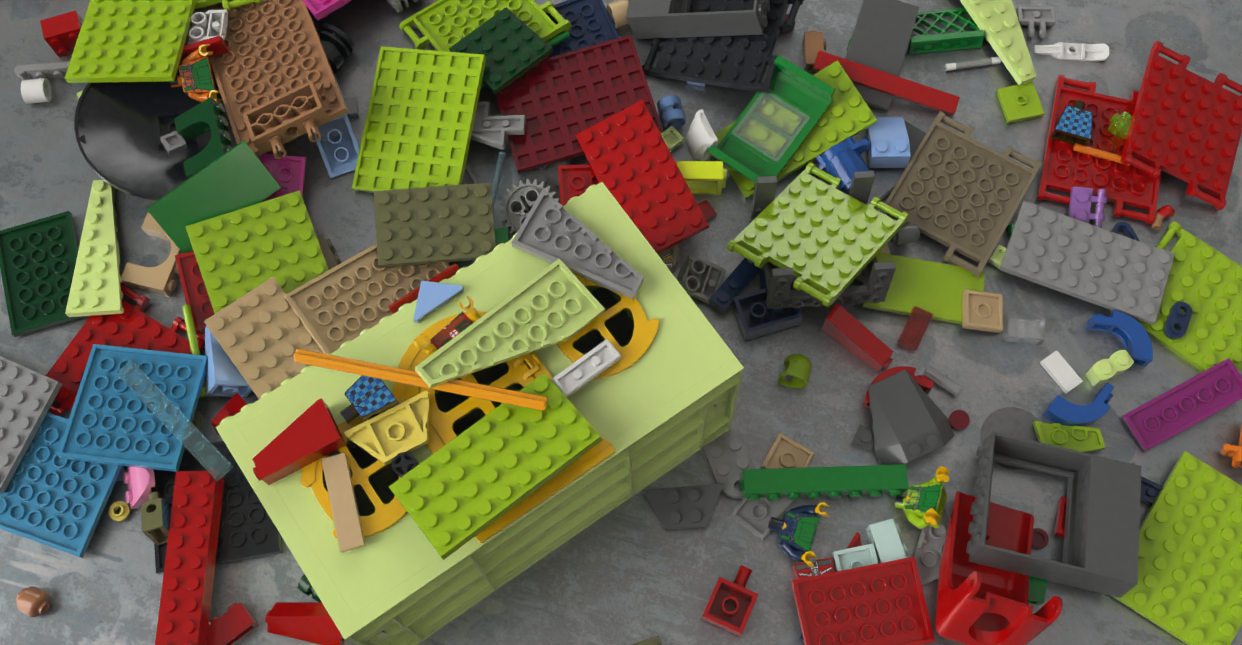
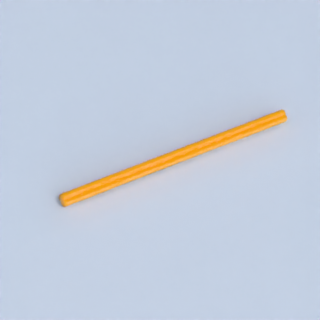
M296 349L294 353V361L306 365L541 411L546 409L548 399L545 396L458 379L430 388L416 371L304 349Z

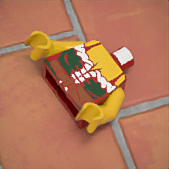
M466 296L469 299L467 307H463L462 303L458 301L459 307L467 311L466 314L462 311L432 339L427 335L420 334L425 340L424 345L421 346L417 341H414V345L417 348L425 349V353L430 356L481 318L478 311L473 308V300Z

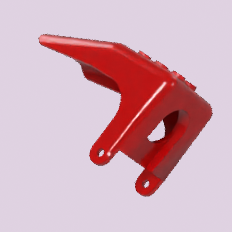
M956 491L939 567L936 631L944 638L966 645H1027L1060 616L1063 606L1062 599L1054 596L1036 613H1033V606L1029 605L1028 602L1029 576L968 561L969 554L966 553V548L971 540V534L968 533L970 522L973 521V515L970 514V510L975 497ZM990 502L986 545L1031 555L1033 515Z

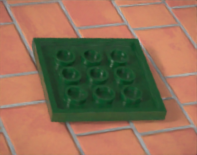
M507 7L449 48L450 52L484 54L487 57L482 83L495 95L553 53L552 47Z

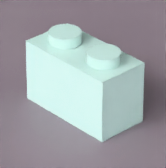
M893 519L871 524L866 528L870 542L874 544L878 563L906 558L908 555L907 548L904 543H901L899 537L901 531L899 525L895 524Z

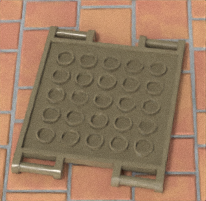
M940 111L885 204L902 213L904 211L909 213L910 217L906 224H917L921 233L949 247L943 258L944 261H950L973 273L972 276L978 278L1043 162L1035 161L1013 150V147L1009 145L1002 155L969 138L974 127L970 125L967 127ZM941 122H943V123H945V124H947V125L953 127L954 129H956V130H958V131H960V132H962V133H964V134H961V133H959V132H957V131H955V130H953V129H951V128H949V127H947V126L941 124ZM1008 156H1010V157H1012V158H1014V159H1016V160H1018V161L1024 163L1025 165H1027V166H1029V167H1031V168H1033V169H1030V168H1028V167H1026V166H1024V165H1022V164H1020V163H1018V162H1016V161H1014V160L1008 158ZM880 210L881 213L886 214V215H888V216H890V217H892V218L898 220L897 218H895V217H893V216H891V215L885 213L884 211ZM957 251L978 262L979 265L975 266L954 255L953 252Z

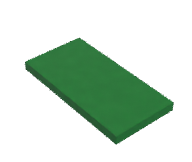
M243 140L147 208V211L181 252L187 253L191 252L193 248L185 226L258 204L281 187L246 141Z

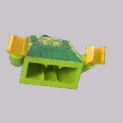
M940 466L936 470L935 476L929 481L919 485H911L907 497L896 496L895 507L904 509L907 520L918 529H923L927 526L933 528L940 527L947 500V493L942 483L948 482L950 479L947 475L950 473V470L944 466Z

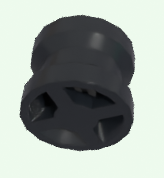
M408 452L397 454L392 462L393 470L400 478L419 465L415 457Z

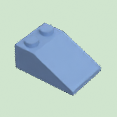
M346 113L318 127L322 136L320 140L315 135L330 178L353 171L357 165L360 148Z
M876 117L877 123L866 129L867 140L871 145L870 149H868L869 168H906L911 155L909 137L903 117Z

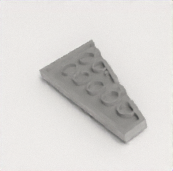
M542 189L511 242L512 247L550 264L560 259L573 274L633 300L644 282V277L625 260L620 259L608 245L603 244L590 229L574 215L569 214L544 189Z

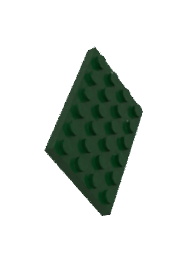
M70 211L0 230V269L11 333L14 337L85 317H68L65 314L79 250L73 216Z

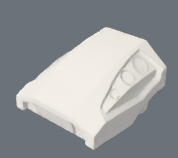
M227 9L208 10L205 13L196 12L192 15L191 21L193 25L189 31L190 42L188 44L216 36H221L225 40L228 24Z
M703 109L698 110L695 114L685 139V144L692 158L698 161L710 160L712 155L707 150L711 145L718 148V138L715 136Z

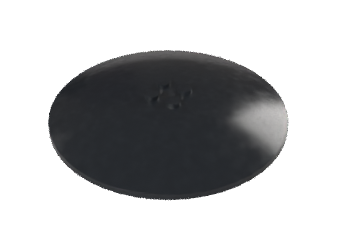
M212 69L216 90L219 91V87ZM170 81L88 83L78 100L74 118V130L78 146L92 170L108 184L125 193L156 201L188 180L183 162L198 154L207 146L211 138V131L203 133L190 142L183 138L187 148L172 155L168 154L160 137L173 132L171 129L176 127L174 118L201 103L185 94L183 86L172 88ZM220 93L217 94V99H222ZM225 109V119L228 122L227 127L232 138L231 144L233 148L237 143Z

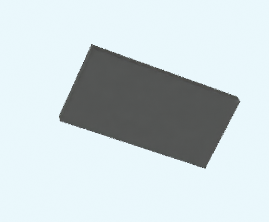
M863 0L845 59L899 77L919 7L899 0ZM853 83L867 105L885 111L889 110L893 96Z

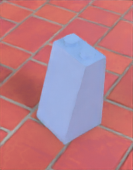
M206 326L205 356H208L206 396L233 397L238 393L241 397H247L252 389Z

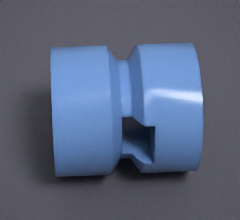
M666 96L657 102V108L665 130L670 126L678 129L686 124L687 120L682 110L679 96Z

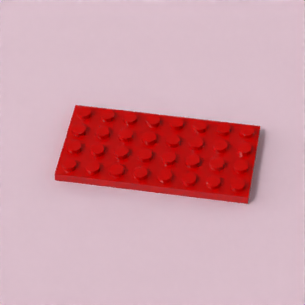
M643 99L576 134L599 183H604L657 254L710 228Z

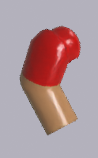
M1164 205L1156 211L1155 220L1152 224L1153 230H1161L1163 219L1174 216L1175 210L1172 206Z

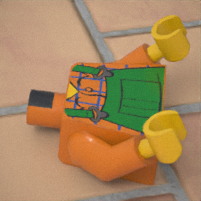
M203 44L182 61L181 65L178 66L180 75H176L175 80L170 81L172 88L183 86L184 93L197 101L203 102L211 97L215 101L221 102L222 99H217V94L220 91L216 90L210 59L208 58L209 55L213 54V51L207 52L206 48L210 44Z

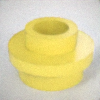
M116 501L109 508L110 518L117 522L125 520L130 514V507L124 501ZM121 507V512L116 514V510Z

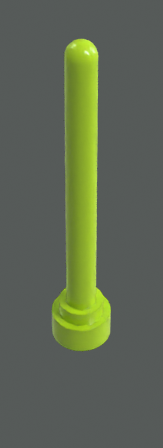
M185 304L182 309L191 354L200 355L191 307ZM205 379L199 398L207 397Z

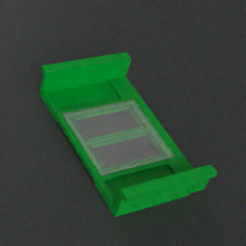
M780 55L774 60L778 68L772 82V91L770 93L757 92L719 143L718 148L711 145L707 150L714 158L723 161L725 165L755 184L757 177H778L834 101V88Z

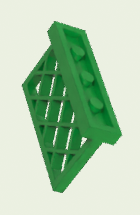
M965 8L918 12L916 17L918 22L914 25L912 33L915 31L921 36H911L907 50L910 55L981 48L985 35L983 30L978 28L972 17L969 20L961 17L962 14H969ZM951 16L954 19L951 22H949L943 17ZM931 17L935 21L932 24L925 19ZM958 20L965 25L960 28L954 23ZM940 22L946 25V27L941 29L936 25ZM920 24H923L927 26L928 29L926 31H923L922 29L918 28V26ZM969 26L975 31H966L965 29ZM949 28H951V29H953V30H955V31H957V32H956V33H948L947 30H948ZM934 30L939 34L931 35L929 32Z

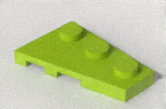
M1042 421L1033 422L1038 442L1083 453L1104 450L1106 448L1100 428L1076 425L1066 426L1059 423L1049 424L1042 423Z

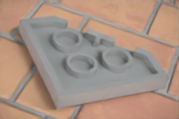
M945 504L940 527L933 528L927 526L921 529L913 557L916 560L922 586L939 579V567L951 517V511L947 504Z

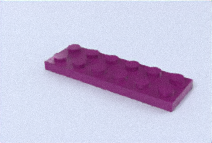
M1230 358L1121 417L1145 452L1242 399V376Z

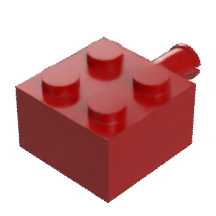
M75 10L41 20L43 37L56 55L60 58L73 54L83 23V19Z
M740 565L734 582L719 577L703 613L702 620L741 637L759 595L745 588L752 573L751 569Z

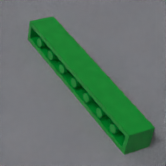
M906 464L743 469L740 473L742 498H748V501H759L760 498H768L770 501L780 500L781 497H789V500L801 499V496H809V499H820L822 496L836 499L841 498L842 495H850V498L862 497V494H870V497L890 494V496L896 497L902 496L909 489Z

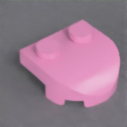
M128 466L124 471L123 481L124 484H127L128 489L126 491V502L130 504V509H139L142 503L149 501L148 495L152 493L151 487H155L153 469Z

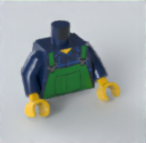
M821 502L818 505H803L786 511L782 520L774 517L770 518L768 529L778 532L776 542L779 543L780 548L788 558L800 562L805 561L809 567L814 566L809 559L812 557L817 559L811 548L820 519L818 514L828 517L829 513L822 512L823 508L830 507L828 504Z

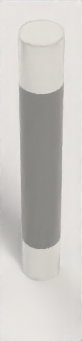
M998 56L945 64V70L952 71L1001 64V59Z

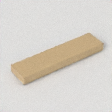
M342 453L321 459L340 552L344 553L365 547L366 544L347 455Z

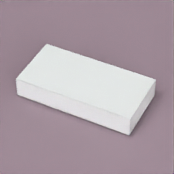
M1057 350L1040 362L1042 367L1065 394L1083 382Z

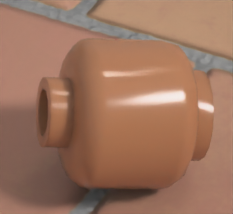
M30 586L18 593L16 605L17 609L29 617H37L47 612L50 606V599L46 592L35 586Z

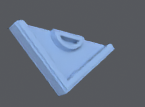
M421 281L413 319L414 323H419L422 318L432 311L435 312L448 303V300L458 293H462L464 290L463 286Z

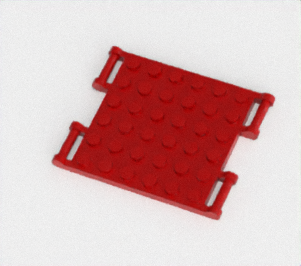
M1156 41L1150 51L1120 162L1125 165L1130 164L1148 173L1154 179L1159 176L1161 170L1188 183L1187 195L1195 196L1214 205L1215 209L1222 210L1226 206L1225 197L1242 133V85L1228 79L1227 75L1219 73L1213 83L1187 70L1186 67L1190 62L1189 56L1181 55L1163 46V43ZM1159 53L1177 61L1178 65L1159 56ZM1223 85L1241 93V96L1223 88ZM1133 156L1136 157V158H1138V159H1140V160H1142V161H1144V162H1146V163H1143V162H1141V161H1139V160L1133 158Z
M1059 74L1056 80L1051 119L1036 199L1070 204V197L1045 192L1046 188L1071 193V187L1093 188L1092 196H1097L1098 189H1106L1105 197H1107V201L1115 203L1114 217L1133 218L1152 225L1155 220L1161 172L1154 179L1148 173L1132 165L1129 166L1073 151L1074 145L1050 138L1064 108L1067 105L1073 106L1074 101L1080 100L1085 103L1084 110L1093 113L1092 138L1087 146L1122 155L1139 91L1133 90L1130 100L1095 93L1096 82L1074 80ZM1063 85H1067V86H1071V87H1076V88H1081V89H1086L1087 91L1080 90V89H1075V88H1070V87H1065V86H1063ZM1121 120H1128L1126 123H1124V125H1121V127H1119V129L1116 130L1118 126H1120L1119 123H1122ZM1133 156V158H1135V159H1137V160H1139V161H1141V162H1143V163H1146V162H1144V161H1142V160H1140V159H1138V158H1136V157ZM1127 205L1148 210V213L1123 209L1122 207Z
M121 282V292L136 301L137 305L133 307L122 300L123 314L94 315L88 318L46 374V377L62 383L55 397V400L61 403L62 406L57 409L51 405L48 413L64 418L69 410H72L93 344L191 354L189 340L178 334L180 329L187 332L185 320L178 316L174 319L171 328H167L143 313L150 299L145 295H139ZM195 331L196 337L199 340L198 347L201 354L205 349V333Z

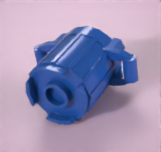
M853 137L846 138L847 141L832 146L822 156L818 155L816 157L819 165L817 168L834 177H839L841 183L838 190L847 195L854 172L870 171L860 155L871 147L867 139H862L856 143ZM812 174L813 177L819 180L821 179L820 177Z

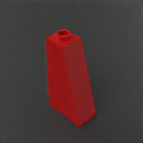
M837 303L825 318L821 332L877 372H880L883 367L887 369L893 361L891 356L894 351Z
M322 398L311 405L253 458L256 466L253 468V472L259 481L263 480L266 484L271 485L346 445L328 405Z
M276 602L272 610H268L265 617L268 633L320 645H343L345 641L322 602Z

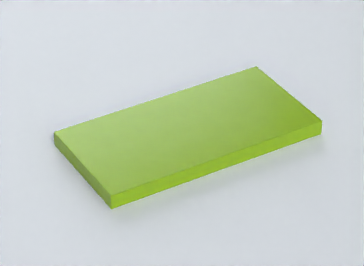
M879 252L876 255L878 263L894 262L896 269L885 301L880 303H863L862 307L962 325V292L965 289L983 292L985 271L982 270L979 277L976 278L972 276L973 273L960 266Z

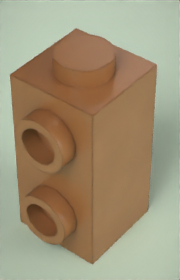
M814 30L804 32L803 63L804 71L808 73L819 72L813 70L818 51L824 52L826 50L827 41L823 39V32Z

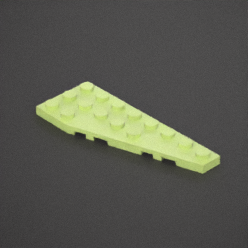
M558 259L415 367V371L432 388L568 340L602 314L605 308L569 268Z

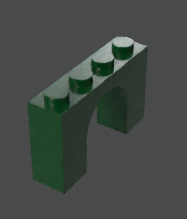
M211 97L174 118L177 133L189 142L203 133L211 131V138L207 146L201 152L183 162L188 179L232 149V138L229 134L228 122L224 114L225 108L220 102L215 101Z

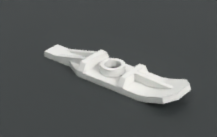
M1058 42L1054 45H1034V54L1050 55L1058 60L1097 62L1105 61L1109 57V46L1104 43L1078 44Z

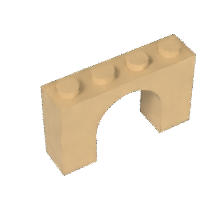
M148 212L141 227L148 236L170 241V255L165 262L156 267H144L127 263L121 276L122 282L130 288L170 297L176 288V280L179 275L175 255L183 253Z

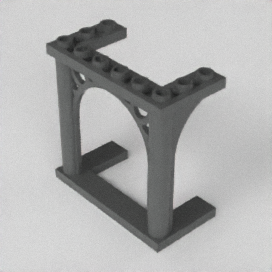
M874 171L854 172L848 195L867 205L875 178ZM776 176L756 178L751 213L764 210L774 200L777 187ZM875 256L862 270V274L854 279L859 281L862 286L850 284L831 305L835 306L837 303L839 305H857L869 302H884L896 269L895 263H878ZM769 261L763 266L768 291L766 297L767 309L800 308L803 306L820 307L823 305L822 301L801 289L799 291L797 289L790 290L792 283L797 279L794 276L793 268H779Z

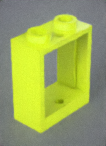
M677 161V166L693 195H721L722 188H726L727 169L723 168V161Z

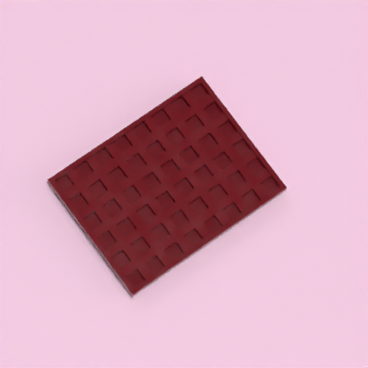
M631 35L544 59L496 94L502 116L525 115L526 118L525 135H507L518 173L585 155L576 134L642 99L659 132H663Z

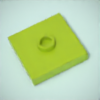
M1028 82L1021 86L1013 85L999 88L996 91L1007 124L1043 117L1045 114L1033 82Z

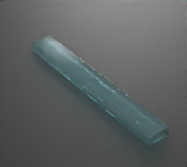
M133 360L116 372L216 481L233 468L229 461Z

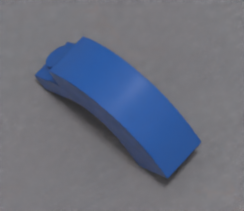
M1113 310L1107 317L1105 314H1095L1087 321V329L1107 331L1117 335L1133 359L1134 363L1132 365L1146 367L1153 361V348L1150 337L1145 328L1133 317Z
M1107 382L1088 405H1075L1057 395L1042 416L1053 423L1066 426L1091 425L1111 408L1107 403L1113 397L1111 392L1114 386Z

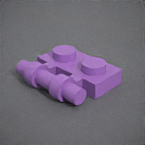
M1071 187L1068 216L1089 223V220H1095L1094 226L1102 228V222L1105 221V214H1103L1104 204L1107 203V197H1105L1106 189H1098L1097 196H1092L1093 188ZM1091 202L1096 203L1095 214L1090 213Z

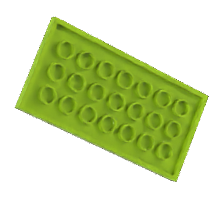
M838 60L813 75L835 89L833 93L834 101L787 166L778 175L777 182L814 161L818 155L822 156L832 146L847 141L846 138L854 137L877 123L876 117ZM772 100L760 106L755 112L790 135L802 121L800 117ZM750 118L740 132L741 135L774 156L777 155L787 141ZM735 122L715 133V136L718 138V145ZM725 165L745 199L753 197L755 183Z
M545 373L520 390V392L547 397L548 403L544 411L502 403L389 486L390 490L443 560L602 441L601 436Z

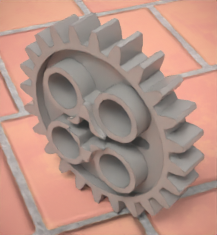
M530 179L526 180V184L520 180L519 187L512 184L514 190L507 189L509 196H502L506 203H500L501 206L505 207L504 210L499 211L501 214H505L501 221L508 222L504 227H511L510 234L518 232L529 211L521 196H524L528 205L533 207L535 201L531 202L529 200V195L532 192H536L538 198L542 189H544L553 200L559 202V198L554 199L557 192L550 193L552 187L549 185L545 188V182L543 181L538 185L537 179L533 181V184ZM516 203H521L522 209L520 212L516 213L514 211V205Z

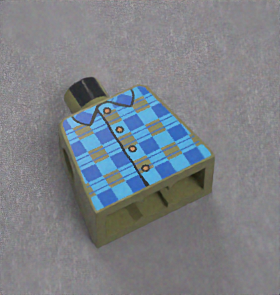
M152 492L148 495L149 501L141 504L142 532L156 545H160L168 541L171 507L162 499L160 492Z

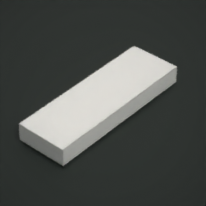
M606 339L552 378L551 381L566 398H569L618 362L622 356L610 341Z

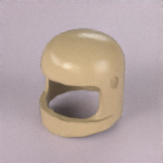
M616 0L606 4V10L616 30L623 25L629 24L626 19L629 0Z

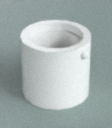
M47 78L29 79L21 82V95L26 104L52 101V87Z

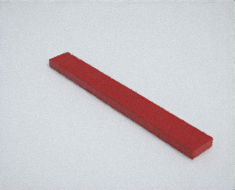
M820 50L817 53L813 70L821 71L838 60L852 83L942 111L952 116L956 112L959 96Z

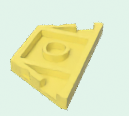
M426 390L345 431L344 434L348 439L384 465L393 462L397 454L401 452L410 453L429 443L430 395Z

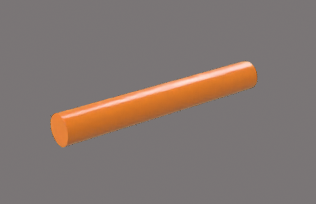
M1077 143L1073 147V151L1121 163L1122 155Z

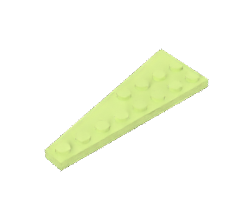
M93 180L65 312L68 317L124 313V308L122 307L123 293L120 286L122 277L119 273V265H121L120 251L116 234L118 227L115 221L117 213L114 208L115 187L104 180Z

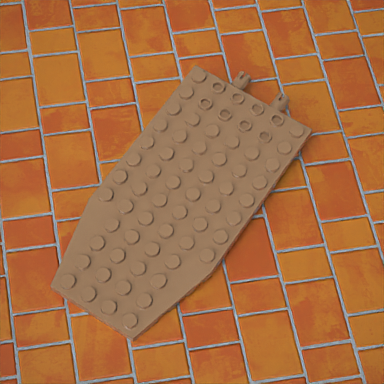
M261 0V3L255 4L254 2L233 8L228 12V24L224 41L229 47V52L209 57L236 143L239 144L245 140L257 157L273 150L274 157L282 159L280 152H282L283 157L287 154L283 144L305 133H308L311 142H317L315 135L320 140L322 136L318 127L349 111L310 11L305 3L301 0ZM222 2L207 6V11L224 10Z

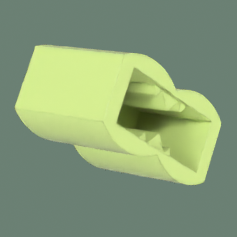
M1119 350L1108 359L1096 362L1086 372L1085 376L1093 387H1098L1105 384L1110 378L1122 375L1132 366L1134 361L1126 350Z

